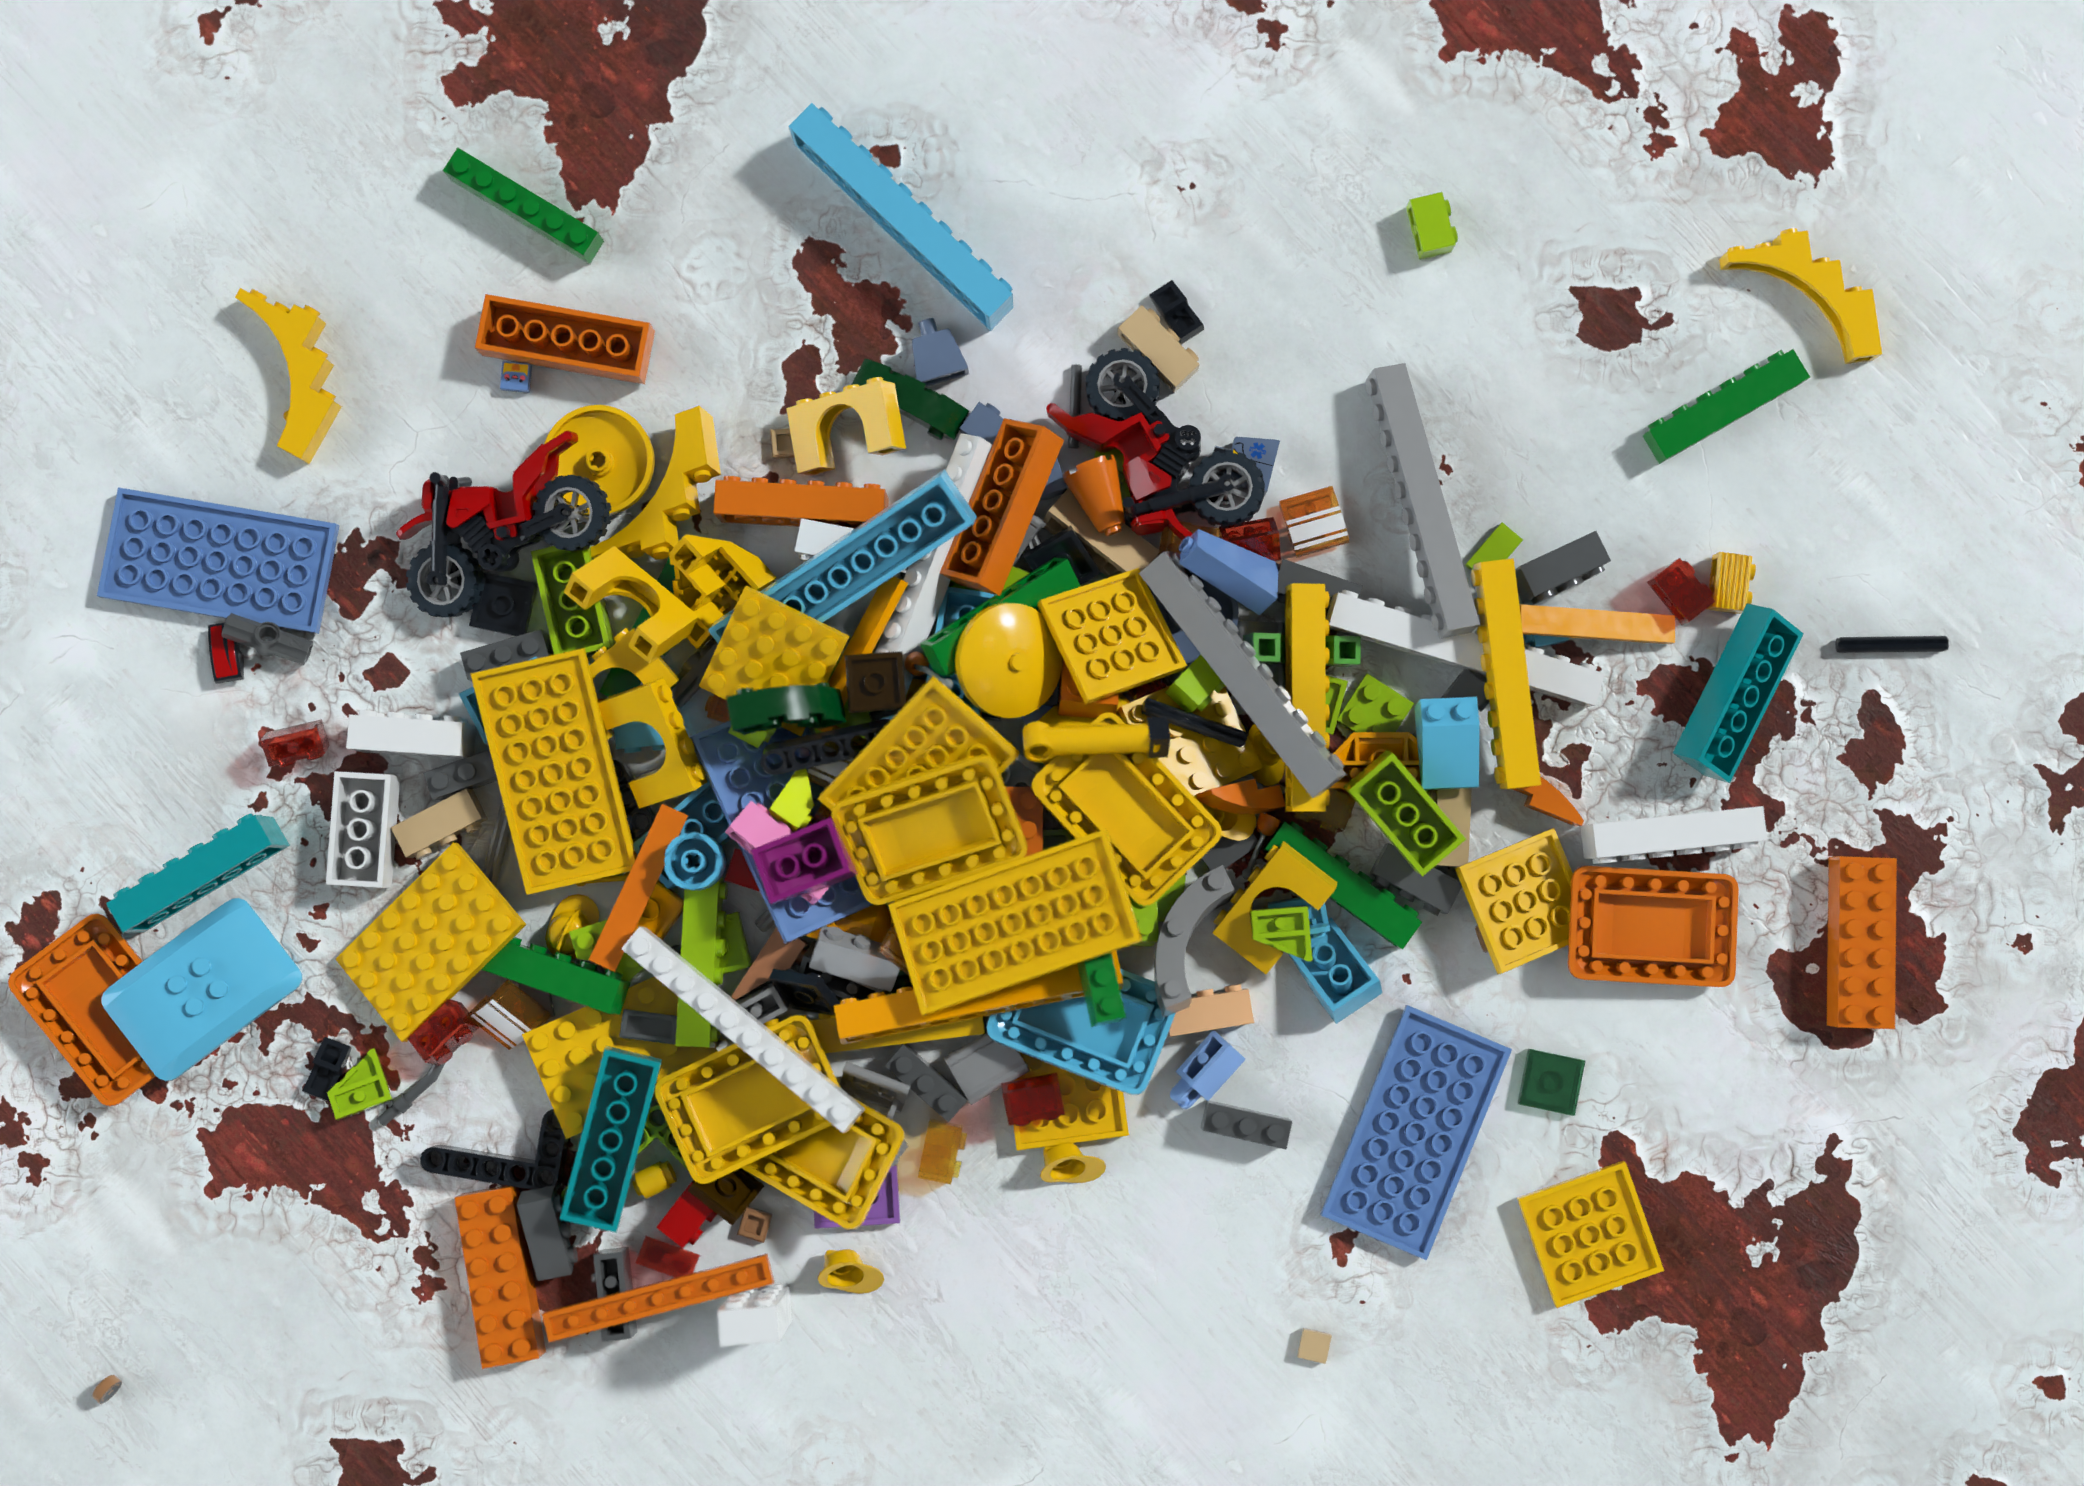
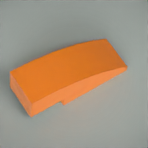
M1540 777L1541 785L1512 789L1527 795L1525 807L1575 827L1583 825L1584 820L1575 807L1558 789L1544 778Z
M1255 779L1212 788L1196 794V799L1205 805L1237 814L1266 813L1286 806L1280 785L1258 789Z

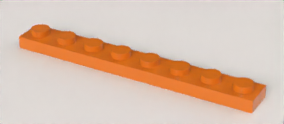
M763 1254L546 1311L542 1314L548 1341L553 1342L774 1283L768 1254Z

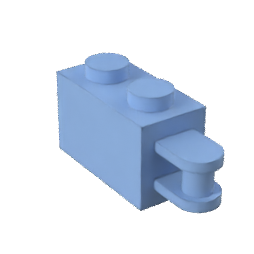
M1213 1030L1177 1069L1176 1073L1182 1078L1172 1088L1170 1098L1177 1102L1182 1109L1190 1108L1200 1096L1209 1101L1246 1059Z

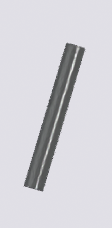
M1076 364L1071 365L1069 415L1072 417L1079 416L1081 409L1082 365ZM1068 436V448H1079V441Z

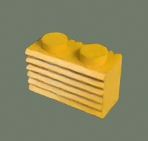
M1718 552L1712 556L1706 610L1741 614L1746 604L1752 603L1753 595L1748 590L1749 582L1754 579L1756 566L1752 564V556Z

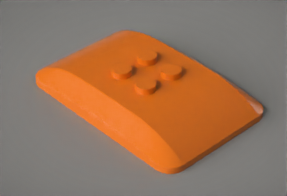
M1581 866L1577 868L1572 874L1568 947V969L1571 975L1582 980L1726 987L1730 985L1736 974L1739 894L1736 879L1731 875L1599 866Z
M91 914L13 971L8 979V986L95 1097L103 1105L116 1106L151 1081L156 1075L103 1008L101 998L111 985L143 962V960L108 918L100 914Z

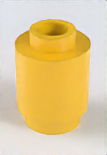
M659 1161L635 1173V1180L632 1181V1184L638 1196L643 1195L648 1199L671 1188L672 1183L677 1181V1177L669 1161L664 1163Z

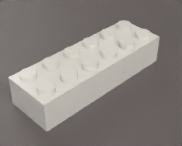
M1763 806L1580 826L1584 859H1593V864L1617 862V856H1621V861L1645 859V853L1649 854V858L1674 856L1673 850H1676L1677 855L1702 853L1701 847H1704L1705 852L1730 850V844H1732L1733 849L1759 847L1758 841L1767 840Z

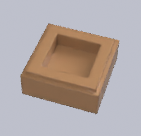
M747 1207L743 1212L737 1235L764 1243L773 1214Z

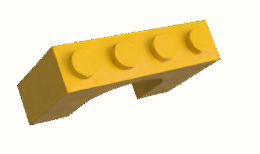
M875 377L866 380L867 384L848 385L843 387L842 392L821 393L818 399L798 400L795 406L786 408L797 473L813 476L835 469L830 440L831 428L836 417L849 408L855 409L861 417L868 453L883 456L906 449L895 383L884 381L882 377Z
M615 546L573 572L564 590V593L584 610L610 595H622L639 602L648 611L650 618L636 628L628 646L649 664L688 637L699 618L698 614Z
M627 628L623 629L613 638L616 644L610 649L603 646L591 656L594 659V662L589 665L592 679L605 669L623 668L635 674L643 684L664 677L666 684L671 687L679 680L661 657L649 664L628 646L636 628L631 631ZM605 729L608 740L614 735L612 729Z
M664 677L598 702L606 730L629 722L639 721L652 726L663 739L666 750L663 766L642 774L629 782L639 809L695 791L707 783L704 768L699 763L694 751V743L687 734L683 724V717L676 708L672 698V691L666 684Z
M1284 841L1279 847L1276 845L1271 847L1264 857L1267 860L1265 865L1261 869L1257 866L1247 878L1250 884L1245 890L1239 888L1230 899V902L1233 903L1227 912L1222 909L1213 921L1216 926L1212 933L1266 975L1284 952L1252 939L1250 910H1253V900L1255 897L1268 888L1283 887L1295 892L1315 909L1319 910L1335 891L1338 883Z

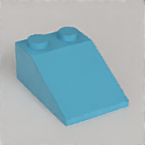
M1477 697L1420 699L1414 707L1421 787L1424 790L1478 788L1479 714Z
M1329 918L1330 931L1325 932L1323 937L1311 939L1312 961L1308 962L1289 953L1288 955L1321 1005L1337 1024L1383 992L1378 977L1335 921Z

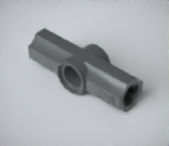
M233 613L227 617L222 631L223 638L255 648L262 656L269 657L275 655L305 665L308 661L313 647V641L282 631L272 622L259 623ZM264 637H271L274 640L266 642L261 639Z
M714 638L700 652H695L687 659L681 668L682 671L677 675L679 680L670 687L674 703L680 709L700 689L699 684L718 646Z

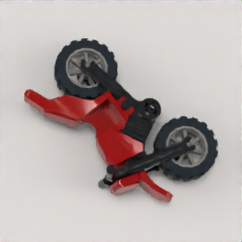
M1121 348V351L1112 349L1105 356L1103 354L1100 355L1095 364H1091L1085 382L1088 403L1094 409V413L1072 417L1054 403H1050L1046 407L1048 417L1066 431L1068 436L1100 453H1106L1114 448L1121 451L1124 456L1123 475L1131 497H1126L1123 500V506L1126 510L1125 524L1132 528V531L1139 536L1164 531V528L1168 526L1183 541L1185 537H1191L1193 533L1178 521L1176 515L1197 511L1198 516L1201 519L1207 520L1210 525L1215 526L1217 524L1221 525V528H1229V526L1234 525V527H1238L1243 522L1250 521L1261 507L1265 490L1262 471L1257 468L1254 460H1249L1241 452L1239 454L1233 453L1232 450H1225V453L1217 451L1212 453V456L1203 458L1201 463L1194 468L1190 485L1186 489H1177L1179 481H1181L1190 467L1189 463L1195 461L1201 453V434L1192 425H1184L1180 428L1174 426L1166 415L1156 406V401L1159 399L1160 381L1157 369L1152 365V361L1147 356H1141V352L1137 350L1132 352L1129 351V348ZM1123 369L1122 376L1119 373L1115 375L1112 373L1115 370ZM1127 370H1131L1138 375L1131 378L1129 375L1127 376ZM1107 376L1114 383V385L1102 386ZM1141 379L1143 382V390H1141L1135 384ZM1114 391L1115 394L1109 401L1103 392ZM1118 400L1119 402H1122L1124 405L1115 404V402ZM1227 471V474L1222 475L1220 478L1216 475L1218 472ZM1231 471L1238 473L1242 477L1233 482L1231 480ZM1246 482L1248 493L1234 488ZM1233 495L1245 499L1242 503L1235 506ZM1221 503L1230 504V508L1219 507Z
M564 431L549 442L541 444L513 472V490L509 492H502L490 486L471 487L472 480L469 477L457 478L453 476L449 479L446 475H440L437 472L431 473L430 479L425 481L422 487L421 505L425 513L411 519L396 532L400 540H407L432 524V541H430V545L417 552L418 556L411 559L409 563L411 564L410 570L407 569L406 577H408V583H406L407 591L411 592L410 598L413 603L419 605L417 607L419 610L427 612L428 615L434 617H458L463 615L462 613L469 612L473 609L472 605L479 602L481 598L479 596L480 591L484 590V584L482 583L484 572L480 570L479 565L486 570L512 571L519 563L518 552L523 548L537 544L543 539L549 545H554L557 549L567 551L587 550L591 545L595 546L600 542V537L606 535L608 531L606 527L611 523V516H609L611 504L606 500L607 494L599 488V484L589 480V478L576 475L558 476L559 455L578 442L577 433ZM573 492L571 504H568L563 496ZM579 494L585 498L586 503L577 505ZM587 508L590 510L589 518L584 516V513H588ZM586 522L585 528L580 531L578 523ZM572 526L574 534L565 533L563 530ZM461 537L468 543L467 545L472 549L473 553H478L477 558L472 556L473 553L470 550L462 548ZM430 585L437 586L433 592L431 591ZM452 587L459 590L454 598L451 592ZM443 588L446 601L437 598Z

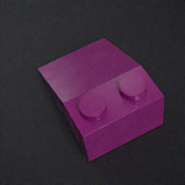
M831 817L751 850L770 904L832 886L858 875Z

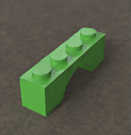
M1250 633L1243 635V642L1247 641L1256 652L1254 656L1260 664L1285 665V635L1278 633ZM1325 636V647H1328L1330 654L1329 663L1325 664V666L1350 667L1361 665V636Z

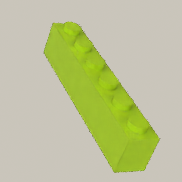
M723 877L715 885L705 890L684 889L681 957L717 986L722 985L723 968L719 967L720 956H724L725 941L721 939V928L726 926V911H722L723 899H727L728 884L724 882ZM678 996L675 1046L715 1047V1042H719L720 1030Z

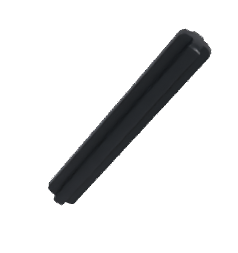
M1946 636L1840 637L1836 639L1835 648L1838 653L1943 652L1948 650L1949 640Z
M1150 698L1144 700L1141 713L1144 715L1167 717L1170 724L1237 747L1244 746L1247 741L1248 734L1245 731Z

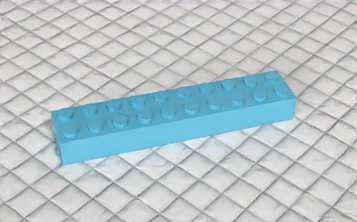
M811 103L788 126L794 145L991 331L1013 309V293L1011 292L1013 289L1010 284L1003 278L998 280L991 273L993 270L983 259L978 261L971 254L973 251L963 240L958 242L951 235L953 232L943 221L938 223L931 216L933 213L922 201L918 204L911 197L913 194L902 182L898 185L891 178L893 175L883 164L878 166L871 159L873 156L863 145L858 147L851 140L853 137L843 126L838 128L832 122L833 118L823 107L818 109Z
M944 469L760 592L823 623L974 524L977 516ZM734 609L716 620L708 629L718 644Z

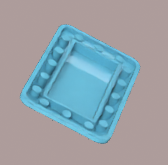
M233 898L189 927L120 978L103 993L101 999L103 1008L152 1072L161 1080L172 1081L294 992L301 985L303 979L298 966L253 908L245 900Z
M1120 968L1123 980V989H1120L1126 1018L1119 1022L1091 1027L1085 997L990 1015L986 1028L989 1037L997 1043L1130 1095H1138L1144 1092L1149 1084L1176 1013L1163 1018L1157 1001L1155 982Z

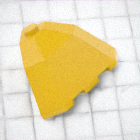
M686 534L669 553L670 565H674L675 580L672 581L674 596L699 615L691 634L686 637L696 649L703 646L713 637L708 629L716 620L736 607L746 585L760 592L771 585L777 578L759 557L730 541Z

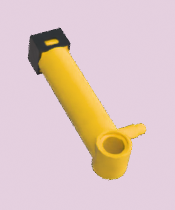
M1147 717L1144 724L1050 727L1047 723L1036 721L1027 724L1022 730L1025 757L1032 762L1045 761L1046 765L1059 755L1147 752L1148 758H1167L1171 740L1167 717Z

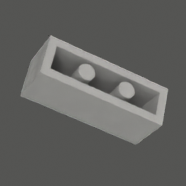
M824 926L820 929L809 968L892 992L901 965L879 949L880 946L900 962L902 960L880 942L870 940L864 935H854L844 932L837 927Z

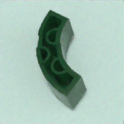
M866 358L864 359L851 385L867 384L866 380L875 377H882L884 381L895 383L900 414L929 429L927 433L938 440H942L943 437L955 440L960 427L969 413L968 409L944 394L940 395L929 388H925V383L907 374L903 376L891 370L889 366Z
M829 683L781 686L753 690V688L748 687L738 689L735 695L726 697L732 731L743 735L778 729L782 727V722L787 724L797 723L798 727H811L820 730L846 723L840 689L830 687Z

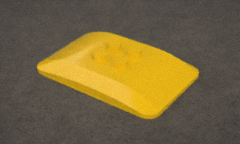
M1108 712L1098 716L1090 725L1125 723L1116 714ZM1147 752L1059 755L1051 760L1032 780L1031 787L1034 795L1075 840L1104 829L1107 830L1127 894L1139 905L1146 906L1156 902L1221 838V826L1216 819L1158 758H1148Z
M978 755L936 767L842 799L834 805L831 814L837 831L858 873L856 878L863 895L868 902L875 905L886 904L1024 858L1028 848L997 764L991 757L986 755Z
M795 1015L768 1027V1029L840 1087L808 1018L802 1015ZM735 1043L661 1078L655 1085L656 1099L693 1180L700 1184H707L833 1125Z
M854 1099L865 1110L847 1132L843 1133L837 1127L831 1125L742 1167V1169L843 1228L856 1229L864 1222L903 1142L904 1131L895 1121Z

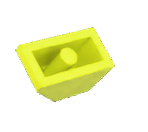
M807 769L794 772L768 810L770 817L776 822L781 821L792 830V833L796 832L798 828H806L813 818L809 814L814 803Z

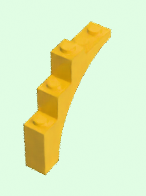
M1797 228L1781 231L1780 235L1772 243H1761L1751 249H1745L1744 246L1731 247L1719 259L1721 270L1743 269L1765 273L1784 280L1802 291L1820 308L1831 323L1840 342L1845 364L1873 361L1882 355L1873 289L1862 290L1861 286L1844 289L1840 260L1830 261L1829 257H1823L1812 261L1808 231L1798 232Z
M240 288L235 298L255 311L268 324L280 343L288 365L291 382L290 408L285 428L277 446L310 464L342 407L334 401L335 395L322 389L334 364L326 359L328 357L327 353L314 347L326 323L319 318L321 313L308 305L301 308L293 304L291 309L277 301L272 305L265 301L267 297L254 289H251L249 293Z
M701 406L675 414L676 434L673 454L666 475L658 490L643 511L625 528L609 539L590 547L593 559L613 546L628 558H639L644 553L655 560L669 557V553L679 542L676 521H685L690 516L700 513L697 483H705L711 478L721 475L713 417Z

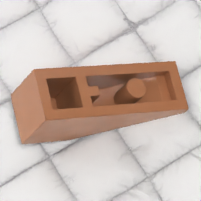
M776 927L731 997L735 1000L740 999L769 982V976L773 969L785 971L794 967L796 963L801 965L803 956L807 951L805 948L809 943L802 938H798L784 944Z

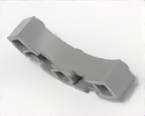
M1223 865L1209 871L1192 883L1176 900L1163 923L1154 960L1155 992L1163 1018L1190 1007L1192 996L1185 977V951L1194 930L1203 918L1205 919L1215 909L1230 902V899L1233 897L1235 889Z

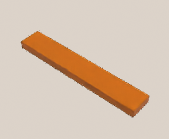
M664 804L661 805L589 961L616 972L625 953L621 948L633 935L665 867L666 849L671 841L680 835L688 815Z

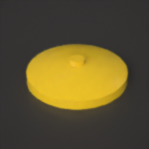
M589 405L571 411L553 426L545 443L559 436L564 431L575 432L578 435V442L559 455L558 476L576 475L589 478V480L599 484V488L604 490L608 496L606 498L607 502L611 504L609 516L625 511L644 495L654 473V450L648 434L631 415L611 406ZM573 492L563 496L568 504H571ZM579 494L577 505H582L587 501ZM587 508L588 513H584V515L589 516L590 510Z
M1000 603L980 611L966 625L958 641L955 668L963 693L975 707L992 716L1017 718L1034 712L1050 698L1061 675L1062 655L1042 613L1023 604Z

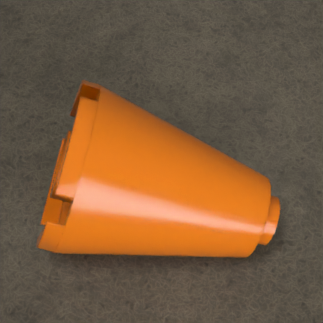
M1104 455L1076 465L1077 472L1070 474L1069 470L1062 474L1064 482L1099 533L1111 536L1122 531L1121 526L1125 524L1117 462L1114 455H1110L1108 460Z

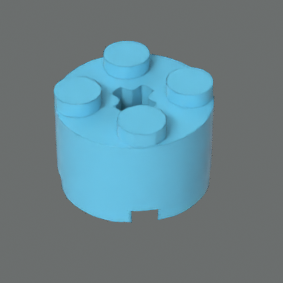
M692 832L679 835L671 841L665 852L664 866L667 876L675 885L688 890L698 891L712 887L721 879L727 864L725 852L719 842L711 836ZM691 856H700L698 861L699 867L690 866L693 862L690 859Z

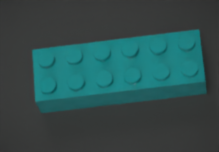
M1747 603L1677 742L1673 754L1702 775L1730 783L1804 633L1774 609Z
M252 813L245 815L237 820L238 825L232 829H222L213 834V840L205 845L199 843L188 849V855L181 859L177 857L167 861L162 865L164 869L158 873L151 872L138 879L139 884L131 889L125 887L113 894L114 899L107 902L106 905L122 933L148 931L289 847L290 844L274 817L253 816Z
M609 1046L605 1047L559 1220L617 1233L662 1059Z

